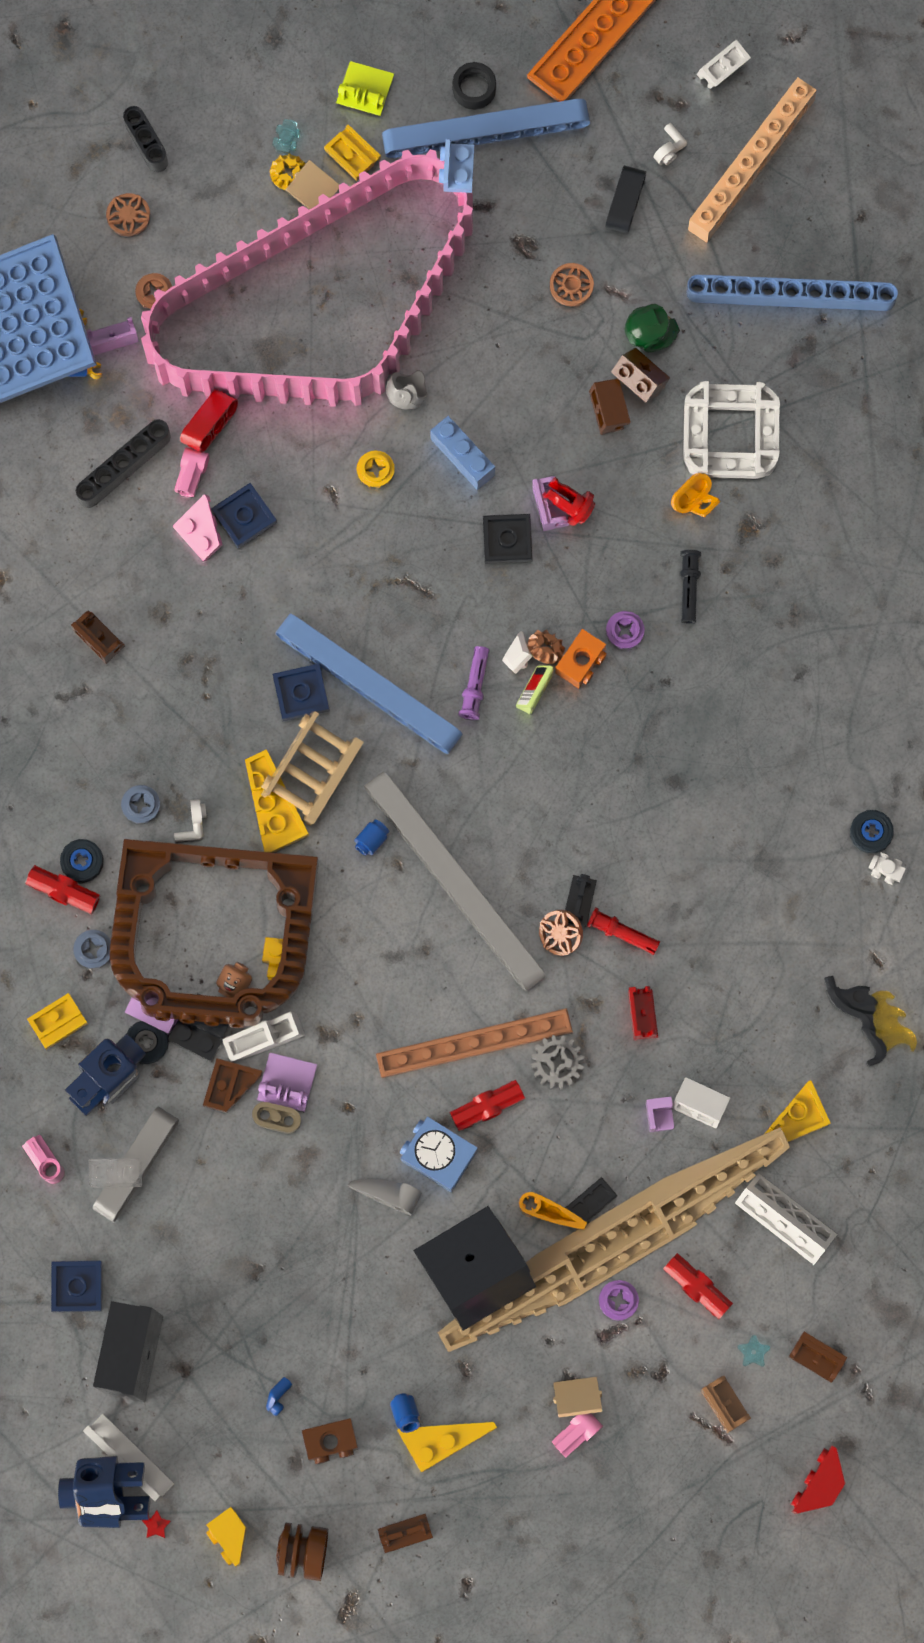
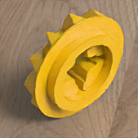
M290 153L284 156L280 155L278 159L272 162L270 169L271 180L277 187L286 190L295 178V173L300 172L305 162L299 156H294ZM284 165L288 166L290 169L294 168L292 170L293 178H291V176H289L287 173L283 174L285 172Z
M369 451L361 456L357 463V475L360 481L369 488H380L388 484L394 476L395 467L393 460L382 451ZM373 461H375L378 468L383 469L379 471L377 478L374 472H369L373 468Z

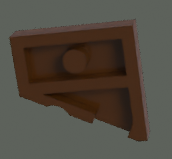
M216 1058L203 1107L228 1113L262 1076V1070Z

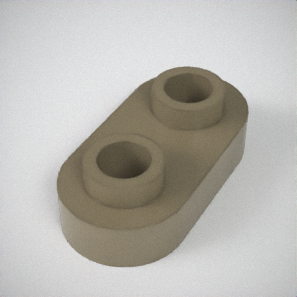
M261 1102L252 1111L254 1122L262 1128L291 1134L296 1132L301 1125V1117L293 1108ZM264 1111H267L270 1114L269 1118L266 1120H263L260 1117L261 1113ZM288 1117H291L294 1120L293 1124L290 1126L284 1123L285 1119Z

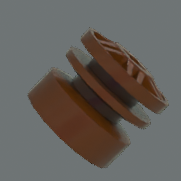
M285 1522L277 1547L278 1575L285 1576L287 1565H291L290 1577L295 1578L298 1567H303L304 1579L321 1581L329 1529L312 1526L308 1537H304L302 1524H298L296 1535H292V1523Z

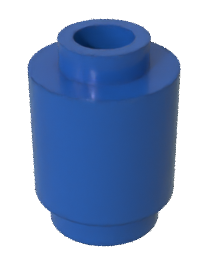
M376 819L372 823L369 822L354 839L356 843L355 848L364 856L367 854L373 855L388 838L389 829Z
M405 1393L396 1395L390 1403L396 1426L403 1433L417 1430L420 1426L421 1418L414 1397Z

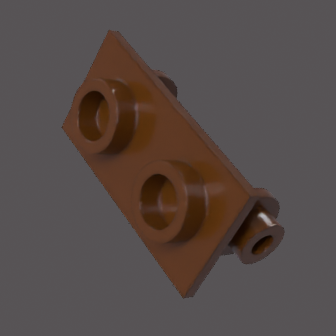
M426 1513L378 1529L385 1553L433 1538Z

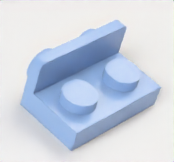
M446 139L445 146H441L440 161H444V169H439V183H443L444 192L472 193L474 145L451 144V139Z

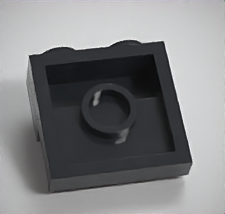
M178 1020L168 1040L212 1063L223 1043L222 1039H225L231 1027L229 1024L220 1023L218 1026H209L199 1021L187 1024Z

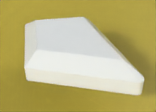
M523 631L517 634L502 660L515 674L520 669H525L528 666L529 659L532 657L528 649L526 635Z

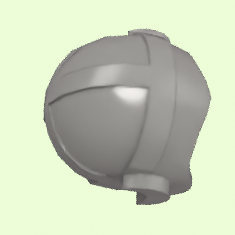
M420 370L415 371L411 375H404L399 372L393 373L386 385L387 396L391 404L406 410L419 407L428 396L424 373Z

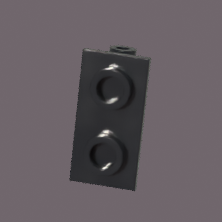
M581 874L580 876L573 875L565 908L566 911L571 912L578 918L583 927L587 925L597 880L590 879V876L586 874ZM567 917L568 923L574 924V923L571 921V919H569V918Z

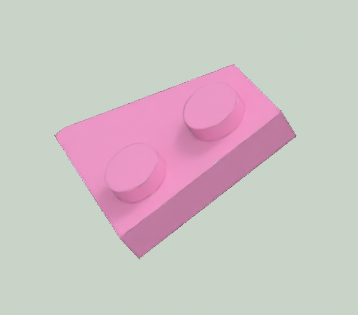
M205 494L173 525L202 561H207L223 545L220 534L217 532L216 518L212 515L210 508V497Z

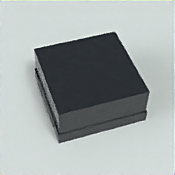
M489 1206L413 1250L463 1331L536 1287L524 1258Z
M111 1301L93 1383L94 1388L106 1394L130 1398L133 1401H146L163 1315L152 1307Z

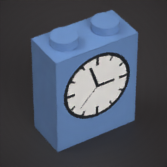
M427 1116L425 1121L420 1120L415 1126L413 1133L416 1135L412 1141L409 1142L407 1140L400 1150V1154H402L401 1161L452 1193L478 1152V1148Z

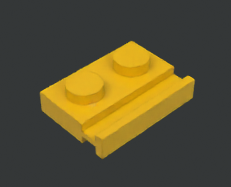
M347 125L342 132H339L324 146V150L356 181L359 180L361 172L365 171L367 173L377 161L381 160V155L350 125Z
M69 993L27 1018L46 1050L88 1024Z

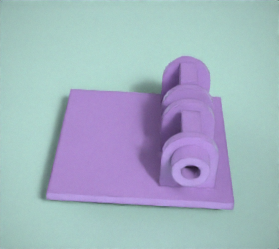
M269 1053L263 1079L259 1085L257 1100L305 1112L317 1064Z

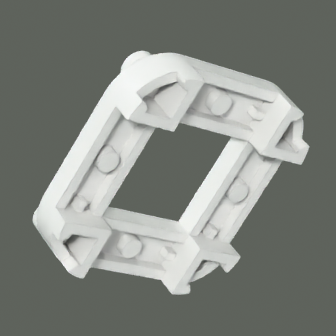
M703 381L691 389L688 395H686L684 404L683 457L688 471L692 474L704 473L710 478L758 479L772 474L780 454L779 397L770 388L765 386V383L756 382V385L709 384V381ZM708 410L755 411V453L708 452Z

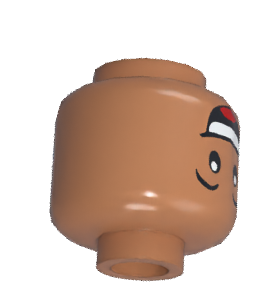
M236 962L234 965L226 964L216 981L219 987L218 992L228 998H233L237 992L249 988L252 982V976L247 972L249 968L239 962Z

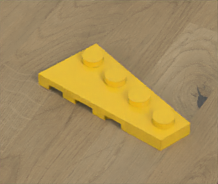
M267 749L245 759L264 852L275 853L308 837L309 833L295 805L272 791L267 797L261 795L264 790L261 787L268 775L272 776L276 771V767ZM280 777L277 783L286 788Z

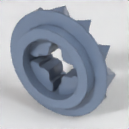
M137 785L125 792L121 801V808L128 820L137 824L148 823L151 819L156 818L160 809V799L152 788L145 785ZM142 795H144V802L148 806L143 807L140 814H138V807L132 803L140 802Z
M85 931L77 937L74 943V956L80 965L89 969L100 968L105 963H108L110 959L111 940L102 931ZM90 940L96 947L100 946V949L97 950V958L92 953H87V950L90 949Z

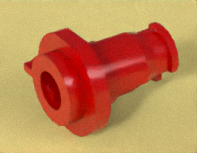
M554 477L548 484L552 489L544 492L542 497L544 499L548 498L556 507L569 515L567 523L570 525L583 524L595 507L596 503L593 501L594 494L586 491L581 495L570 486L560 483L558 478Z

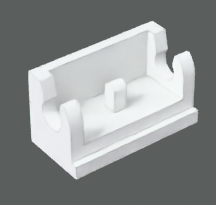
M735 40L704 65L696 75L700 79L705 78L709 83L707 87L711 89L719 85L751 57L739 42Z
M685 1077L674 1100L672 1109L717 1129L730 1097Z

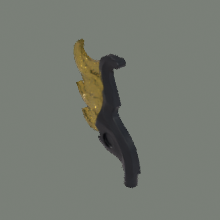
M834 976L824 978L827 987L826 993L833 1005L842 1013L857 1018L862 1022L861 1031L875 1050V1057L867 1061V1066L870 1067L882 1062L886 1057V1053L901 1043L909 1045L911 1052L914 1051L917 1045L915 1034L910 1029L903 1027L897 1020L898 1016L906 1017L905 1012L886 1003V999L893 1000L895 998L894 995L888 991H877L869 995L870 987L868 986L840 989L836 986Z

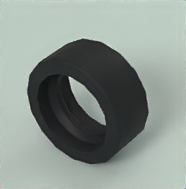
M470 62L462 65L453 76L452 90L454 98L465 108L473 110L484 108L495 97V74L490 67L483 63ZM468 75H481L488 82L486 93L478 97L467 96L461 90L463 78Z

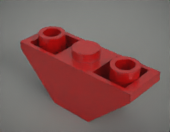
M831 1446L829 1450L826 1448L822 1450L817 1459L820 1465L816 1471L810 1470L804 1480V1483L807 1484L803 1493L798 1491L791 1502V1505L794 1506L791 1512L794 1514L830 1507L835 1502L845 1485L836 1447Z

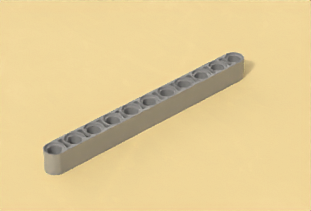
M383 771L367 783L364 787L371 798L519 985L527 992L546 976L539 965L390 777Z

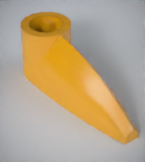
M527 1192L519 1200L520 1211L527 1217H537L551 1223L572 1228L585 1229L587 1222L539 1194ZM529 1199H533L537 1207L527 1210L524 1201L527 1200L529 1202Z

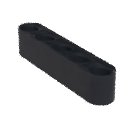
M160 419L153 420L76 486L75 490L79 503L86 508L94 507L164 448L171 439L167 423ZM161 429L165 431L161 437L153 435L156 430ZM139 445L147 446V449L143 452L136 451ZM121 460L129 461L126 467L117 466ZM104 475L111 476L110 481L106 483L100 482V478ZM87 490L93 491L91 497H82L83 492Z

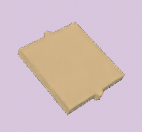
M308 160L300 172L295 173V178L286 188V191L306 208L311 209L319 204L318 197L322 194L331 198L339 189V184L312 161Z
M597 1377L553 1382L555 1391L553 1401L557 1404L559 1418L602 1412L600 1399L602 1391H599Z

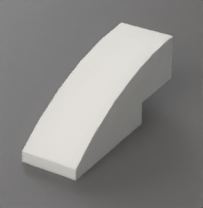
M288 1012L222 1040L230 1062L233 1063L305 1036L297 1013Z

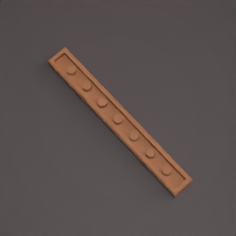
M566 1008L376 1053L381 1078H386L542 1041L544 1038L550 1039L552 1035L559 1037L571 1034L573 1031Z

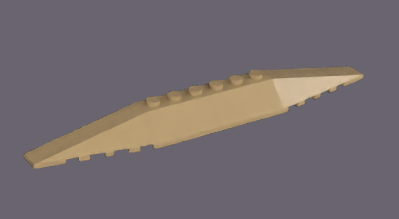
M775 1129L663 1178L586 1224L585 1229L576 1230L536 1254L526 1262L536 1287L464 1331L456 1319L451 1321L437 1332L447 1351L450 1352L478 1340L477 1337L488 1333L492 1335L500 1331V1327L513 1323V1325L522 1322V1318L532 1314L538 1316L546 1313V1309L554 1305L563 1306L697 1225L695 1221L705 1213L709 1215L717 1208L715 1205L725 1196L731 1197L735 1193L734 1189L742 1182L746 1181L748 1183L756 1176L754 1173L763 1165L767 1167L790 1148L782 1129Z

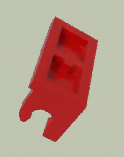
M645 986L642 989L629 987L628 997L634 1040L658 1038L653 990L650 986Z

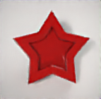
M158 1510L155 1511L152 1518L142 1520L148 1528L147 1538L154 1535L165 1538V1528L171 1521L162 1519Z

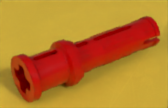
M595 907L587 927H594L605 932L607 937L613 935L652 955L655 954L661 941L619 922L618 917H610Z

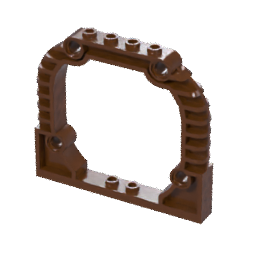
M124 839L110 943V963L117 982L132 998L140 1001L144 1014L155 1017L159 1021L178 1019L180 1022L187 1024L199 1021L209 1026H218L219 1023L229 1024L233 1028H243L244 1026L259 1024L263 1019V1013H269L289 1000L303 980L319 866L318 857ZM173 861L198 863L204 867L220 865L232 870L239 869V867L267 870L268 880L278 890L276 895L277 910L283 917H286L281 961L276 975L263 989H243L237 992L233 998L170 992L168 986L162 981L142 976L136 965L135 955L143 904H148L155 898V883L172 870ZM142 885L149 887L145 892L137 890ZM286 899H293L295 901L289 906L283 904V901ZM150 998H157L159 1000L155 1005H148L146 1003ZM248 1007L257 1009L254 1014H246L244 1012Z

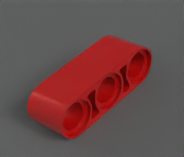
M218 389L214 390L183 429L180 436L181 443L200 453L205 452L236 412L238 400Z

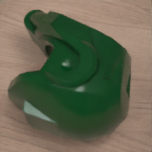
M657 304L634 309L629 314L624 328L629 342L645 352H654L669 347L680 332L676 319L669 317L664 308Z

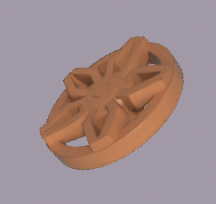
M131 193L114 197L106 211L108 225L115 233L121 236L129 237L140 234L146 229L150 221V209L147 202L141 196ZM124 199H131L128 205ZM137 200V205L133 207L132 204ZM120 202L124 206L120 208L117 203ZM141 204L145 207L146 213L139 210ZM115 206V209L118 212H114L112 215H110L112 208ZM138 215H142L146 218H138ZM116 216H119L118 220H112ZM135 222L143 223L139 228L134 230ZM123 223L122 226L124 228V231L118 229L114 225ZM126 225H131L129 231H128Z
M563 264L551 275V294L562 305L580 306L592 295L594 288L593 277L590 271L580 264ZM571 268L568 275L560 273L565 269ZM575 269H577V276L573 275ZM580 271L585 273L588 279H580ZM556 277L563 278V282H561ZM554 281L561 286L556 292L553 286ZM582 283L589 284L588 286H581ZM589 290L588 293L582 298L581 291ZM561 291L565 292L564 295L558 296ZM577 293L579 300H576L573 295ZM570 294L572 301L564 300Z
M555 910L548 913L541 920L539 935L546 950L555 955L564 956L573 953L579 948L583 939V929L580 921L574 914L566 910ZM557 914L555 922L549 920L551 916ZM567 917L571 919L575 926L568 925ZM546 924L551 925L552 929H549ZM545 932L551 933V935L547 936L546 938ZM577 936L576 943L572 947L570 939ZM551 938L555 940L553 944L549 943ZM559 944L561 950H557L554 947Z

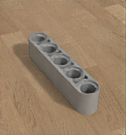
M160 1107L153 1111L93 1205V1210L112 1222L117 1220L179 1122L178 1118Z

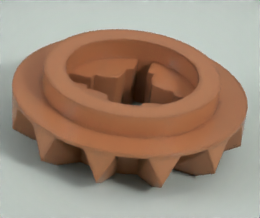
M158 273L143 276L136 285L135 294L137 301L144 308L151 309L156 301L154 295H148L151 293L150 285L156 290L160 289L164 292L172 287L169 279Z
M547 629L543 632L537 630L528 640V649L532 656L545 664L558 663L564 656L565 647L562 646L563 640L557 639L556 633L549 634ZM545 643L546 645H551L552 647H542V645Z

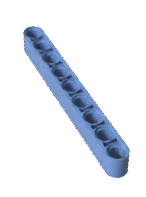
M573 99L391 128L382 132L386 157L400 158L402 157V151L409 150L412 155L425 154L430 149L436 152L440 151L441 146H445L446 139H451V144L475 146L581 129L590 125L586 100Z
M694 275L688 280L686 293L688 299L695 303L888 311L895 305L898 290L893 284L885 282ZM701 286L703 291L695 292L692 287ZM721 286L726 288L727 291L719 293L715 288ZM748 288L750 293L742 294L739 289ZM768 288L773 290L774 293L766 295L762 290ZM791 289L795 290L797 292V295L790 296L786 293V291ZM818 291L821 296L813 297L810 292ZM839 291L842 292L845 295V297L837 298L834 296L833 293ZM865 293L868 298L860 299L857 294ZM886 293L889 294L892 297V299L884 300L880 295Z
M289 614L275 632L285 643L314 663H319L321 668L442 752L449 754L463 735L455 726L295 615Z

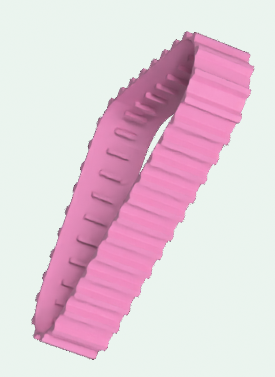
M430 149L426 155H412L409 150L402 151V158L391 164L384 159L379 162V171L372 175L365 171L359 174L360 181L352 186H348L345 183L340 184L338 194L331 198L322 194L318 197L319 204L311 209H307L304 206L299 207V216L290 221L281 217L277 220L278 228L269 233L263 229L258 230V239L246 244L241 240L236 243L237 251L228 256L219 252L216 254L217 262L207 268L202 264H198L195 266L196 274L187 279L180 275L175 277V286L166 292L158 289L154 292L156 301L152 305L151 310L143 311L141 316L146 334L141 340L148 364L155 365L158 380L162 385L171 383L179 387L182 396L186 397L192 391L204 392L207 399L214 390L218 389L228 393L237 400L240 394L254 395L256 402H262L265 396H278L282 404H286L290 397L303 398L305 405H311L314 399H327L331 407H336L339 400H352L355 406L362 404L363 397L369 396L373 392L380 395L385 392V381L389 375L400 371V355H409L411 351L410 336L419 335L422 331L421 316H430L432 313V296H441L443 292V276H452L454 272V256H463L465 252L464 237L472 236L473 191L472 193L453 192L457 196L458 206L463 207V212L458 213V223L453 231L450 230L448 234L449 239L443 250H439L437 254L438 259L432 270L427 272V279L420 291L416 292V299L411 309L406 311L405 320L400 329L395 331L394 340L388 351H384L383 359L368 373L355 378L338 379L182 369L170 364L168 359L164 360L159 355L160 350L155 337L160 333L162 323L175 311L396 186L419 179L432 180L439 183V169H444V161H440L437 158L435 150Z

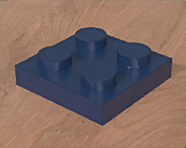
M251 483L211 508L212 513L237 548L245 545L277 523V519Z
M319 663L272 674L283 721L301 718L305 714L310 715L314 711L319 714L330 711Z
M102 1261L51 1262V1312H102Z

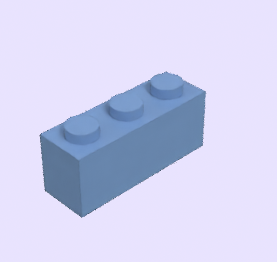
M449 416L430 430L431 440L477 490L495 476V466Z

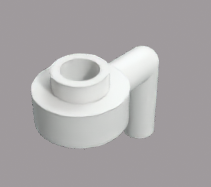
M672 123L666 125L664 130L675 142L673 144L672 142L664 144L654 154L653 158L659 165H669L677 157L676 152L687 145L685 138Z
M200 799L190 800L193 831L174 833L175 843L196 841L203 838L202 818H207L205 803L200 804Z

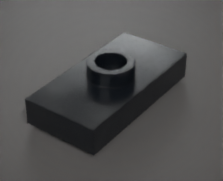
M601 1177L565 1208L588 1222L617 1198L618 1195Z

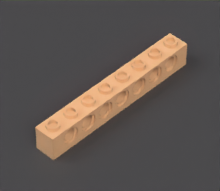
M797 77L690 218L688 227L690 232L708 243L813 104L817 91L815 88Z

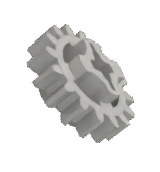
M552 1035L551 1042L544 1038L543 1047L540 1045L535 1046L538 1054H532L531 1058L537 1060V1062L532 1063L531 1068L538 1069L534 1073V1077L541 1076L542 1085L548 1081L550 1082V1089H553L555 1084H558L559 1088L563 1089V1083L567 1082L569 1086H572L571 1078H580L577 1070L583 1071L584 1066L578 1063L584 1060V1056L577 1055L581 1048H573V1039L566 1043L565 1036H562L560 1041H558L555 1035ZM556 1047V1050L550 1054H544L549 1048ZM565 1049L572 1054L574 1061L566 1056ZM559 1052H561L560 1058L564 1064H560L556 1072H554V1062L551 1060H556ZM541 1064L549 1068L550 1076L544 1072ZM571 1071L568 1075L558 1078L562 1072Z

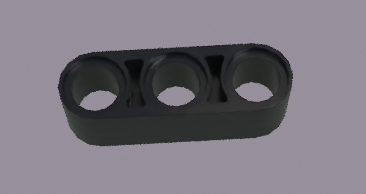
M137 106L128 107L123 113L126 130L148 168L153 172L164 171L168 166L164 146L143 110ZM134 117L140 119L136 123L129 122ZM145 136L151 137L147 142L140 141ZM156 155L162 156L158 161L151 160Z
M626 165L623 166L605 228L626 234L629 233L647 171Z

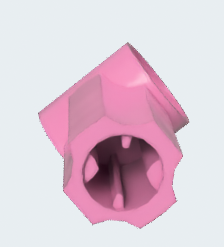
M185 448L180 464L181 471L174 489L175 492L182 496L195 497L201 475L205 473L208 466L209 453H200L195 449Z
M39 1134L26 1141L22 1147L39 1171L40 1176L50 1184L59 1183L65 1175V1170L43 1137ZM52 1165L57 1166L56 1174L48 1177L46 1175L47 1169Z
M592 1413L577 1415L570 1422L571 1424L552 1441L553 1445L565 1458L603 1427Z

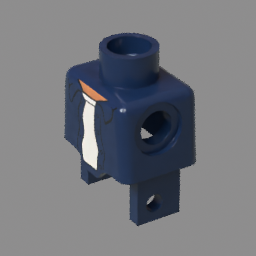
M127 1034L116 1044L111 1039H104L78 1063L81 1074L65 1089L70 1095L68 1099L85 1116L102 1101L105 1106L109 1103L113 1104L138 1079L139 1074L136 1064L146 1053ZM117 1064L121 1066L115 1072L108 1071L112 1065Z
M118 1456L79 1459L76 1462L74 1478L59 1479L58 1501L60 1509L76 1508L78 1523L81 1527L120 1528L121 1521L148 1520L150 1496H124L123 1487L143 1486L144 1462L119 1463Z

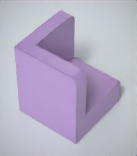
M671 1097L646 1100L650 1132L674 1129Z

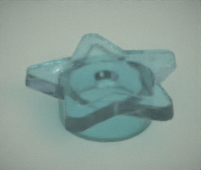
M752 1335L748 1344L738 1345L737 1348L744 1354L743 1366L754 1362L763 1367L765 1365L763 1355L770 1349V1346L760 1344L755 1335ZM752 1350L756 1351L755 1355L751 1353Z

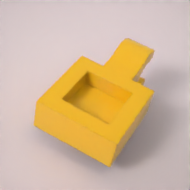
M265 937L262 962L269 964L267 971L269 981L276 975L281 961L283 939Z

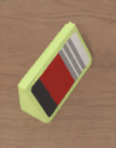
M539 665L536 667L516 704L518 709L530 715L533 713L553 676L554 669L552 666Z

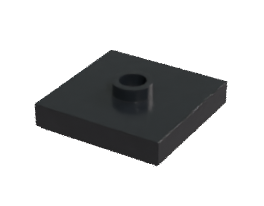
M530 514L483 516L485 564L533 562Z

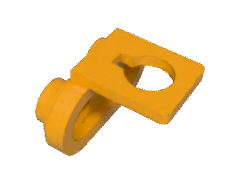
M704 473L692 475L674 493L671 500L673 509L679 513H688L690 511L706 517L721 502L719 498L708 494L712 486L710 477ZM711 502L707 508L701 509L703 503Z

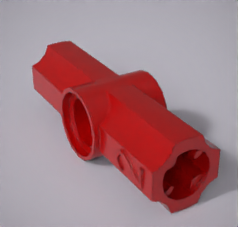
M36 865L30 870L25 883L27 886L47 894L49 898L66 906L69 904L91 915L96 910L101 897L100 894L78 885L76 881L67 876L53 874Z
M514 1080L494 1091L488 1090L477 1095L471 1102L451 1111L450 1115L460 1132L480 1121L485 1122L500 1115L503 1110L525 1100V1097L518 1082Z
M678 1253L663 1268L668 1275L682 1286L681 1289L696 1303H701L718 1320L732 1306L733 1303L714 1286L715 1284L709 1277L692 1267Z

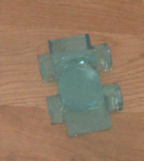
M284 119L282 125H277L276 134H279V138L274 137L272 146L276 147L275 150L277 152L289 154L290 150L296 151L297 142H294L293 138L299 139L301 132L300 129H296L297 122Z

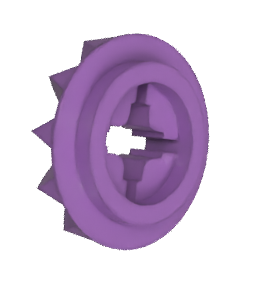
M621 611L614 614L606 626V634L611 644L620 649H631L639 644L645 631L641 618L629 611ZM619 625L623 627L631 625L629 630L631 636L624 634L619 637L621 633Z
M615 1280L609 1282L600 1292L599 1306L604 1315L612 1320H625L631 1317L638 1308V1293L626 1281ZM620 1290H623L622 1299L630 1304H621L616 1311L615 1302L611 1301L612 1299L608 1297H617Z

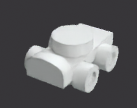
M880 853L879 856L874 854L869 865V869L873 870L871 876L880 879L881 874L885 875L884 881L891 885L894 884L895 880L900 882L906 869L902 867L903 862L898 859L888 860L889 856L885 853Z

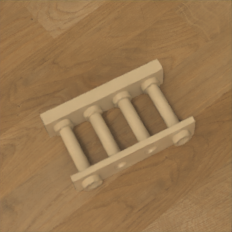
M316 711L310 713V715H304L298 725L301 727V730L272 776L268 775L261 785L264 789L261 793L263 797L269 796L272 791L302 810V813L305 815L302 821L309 826L316 822L364 743L357 737L350 741H344L314 722L319 714ZM309 730L340 749L339 752L342 755L339 760L331 761L304 744L302 741ZM296 750L327 769L329 776L325 782L316 780L290 763ZM286 771L314 789V793L317 794L314 801L306 802L278 784L277 782L282 773Z

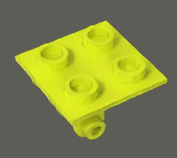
M350 61L343 83L338 88L339 95L336 104L381 116L394 73Z

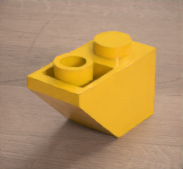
M229 1507L206 1524L209 1528L206 1534L214 1545L216 1543L221 1545L224 1551L220 1554L227 1564L231 1565L233 1563L235 1567H238L242 1562L247 1527L235 1510Z

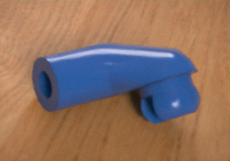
M283 1377L269 1392L266 1408L268 1412L271 1411L275 1416L284 1408L283 1404L279 1402L280 1398L292 1386V1383L287 1378Z

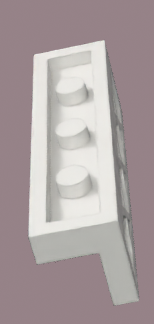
M759 1173L735 1202V1204L813 1265L837 1236L834 1231ZM759 1184L766 1190V1193H762L755 1185ZM776 1201H781L786 1208L780 1207ZM796 1216H800L802 1219H804L806 1224H802L800 1221H798ZM816 1232H820L827 1237L826 1242L817 1236Z
M104 1414L91 1426H87L83 1430L108 1456H118L119 1463L144 1462L143 1486L140 1487L155 1502L158 1503L175 1485Z

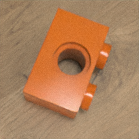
M582 629L555 667V674L578 689L583 683L587 685L594 674L592 669L596 664L600 666L607 656L605 652L606 644ZM579 656H586L589 662L581 665L576 659Z

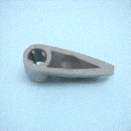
M360 1179L350 1181L348 1184L349 1188L407 1215H412L422 1194L420 1190L408 1184L385 1179Z

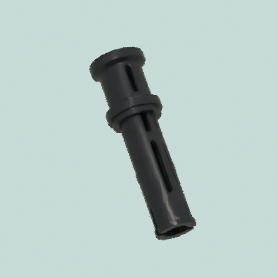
M682 550L680 551L682 570L679 573V576L683 579L681 623L695 624L697 580L701 576L699 571L701 551Z

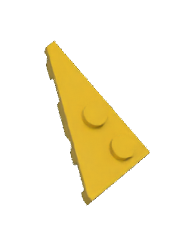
M811 1080L805 1084L764 1134L781 1128L787 1142H791L831 1124Z
M494 1422L425 1426L409 1433H403L400 1429L397 1431L422 1473L495 1430L497 1426Z

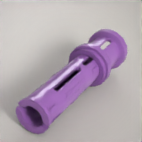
M474 647L468 686L462 692L464 700L462 710H459L458 715L467 720L480 719L478 711L480 701L484 698L481 689L490 651L486 647Z

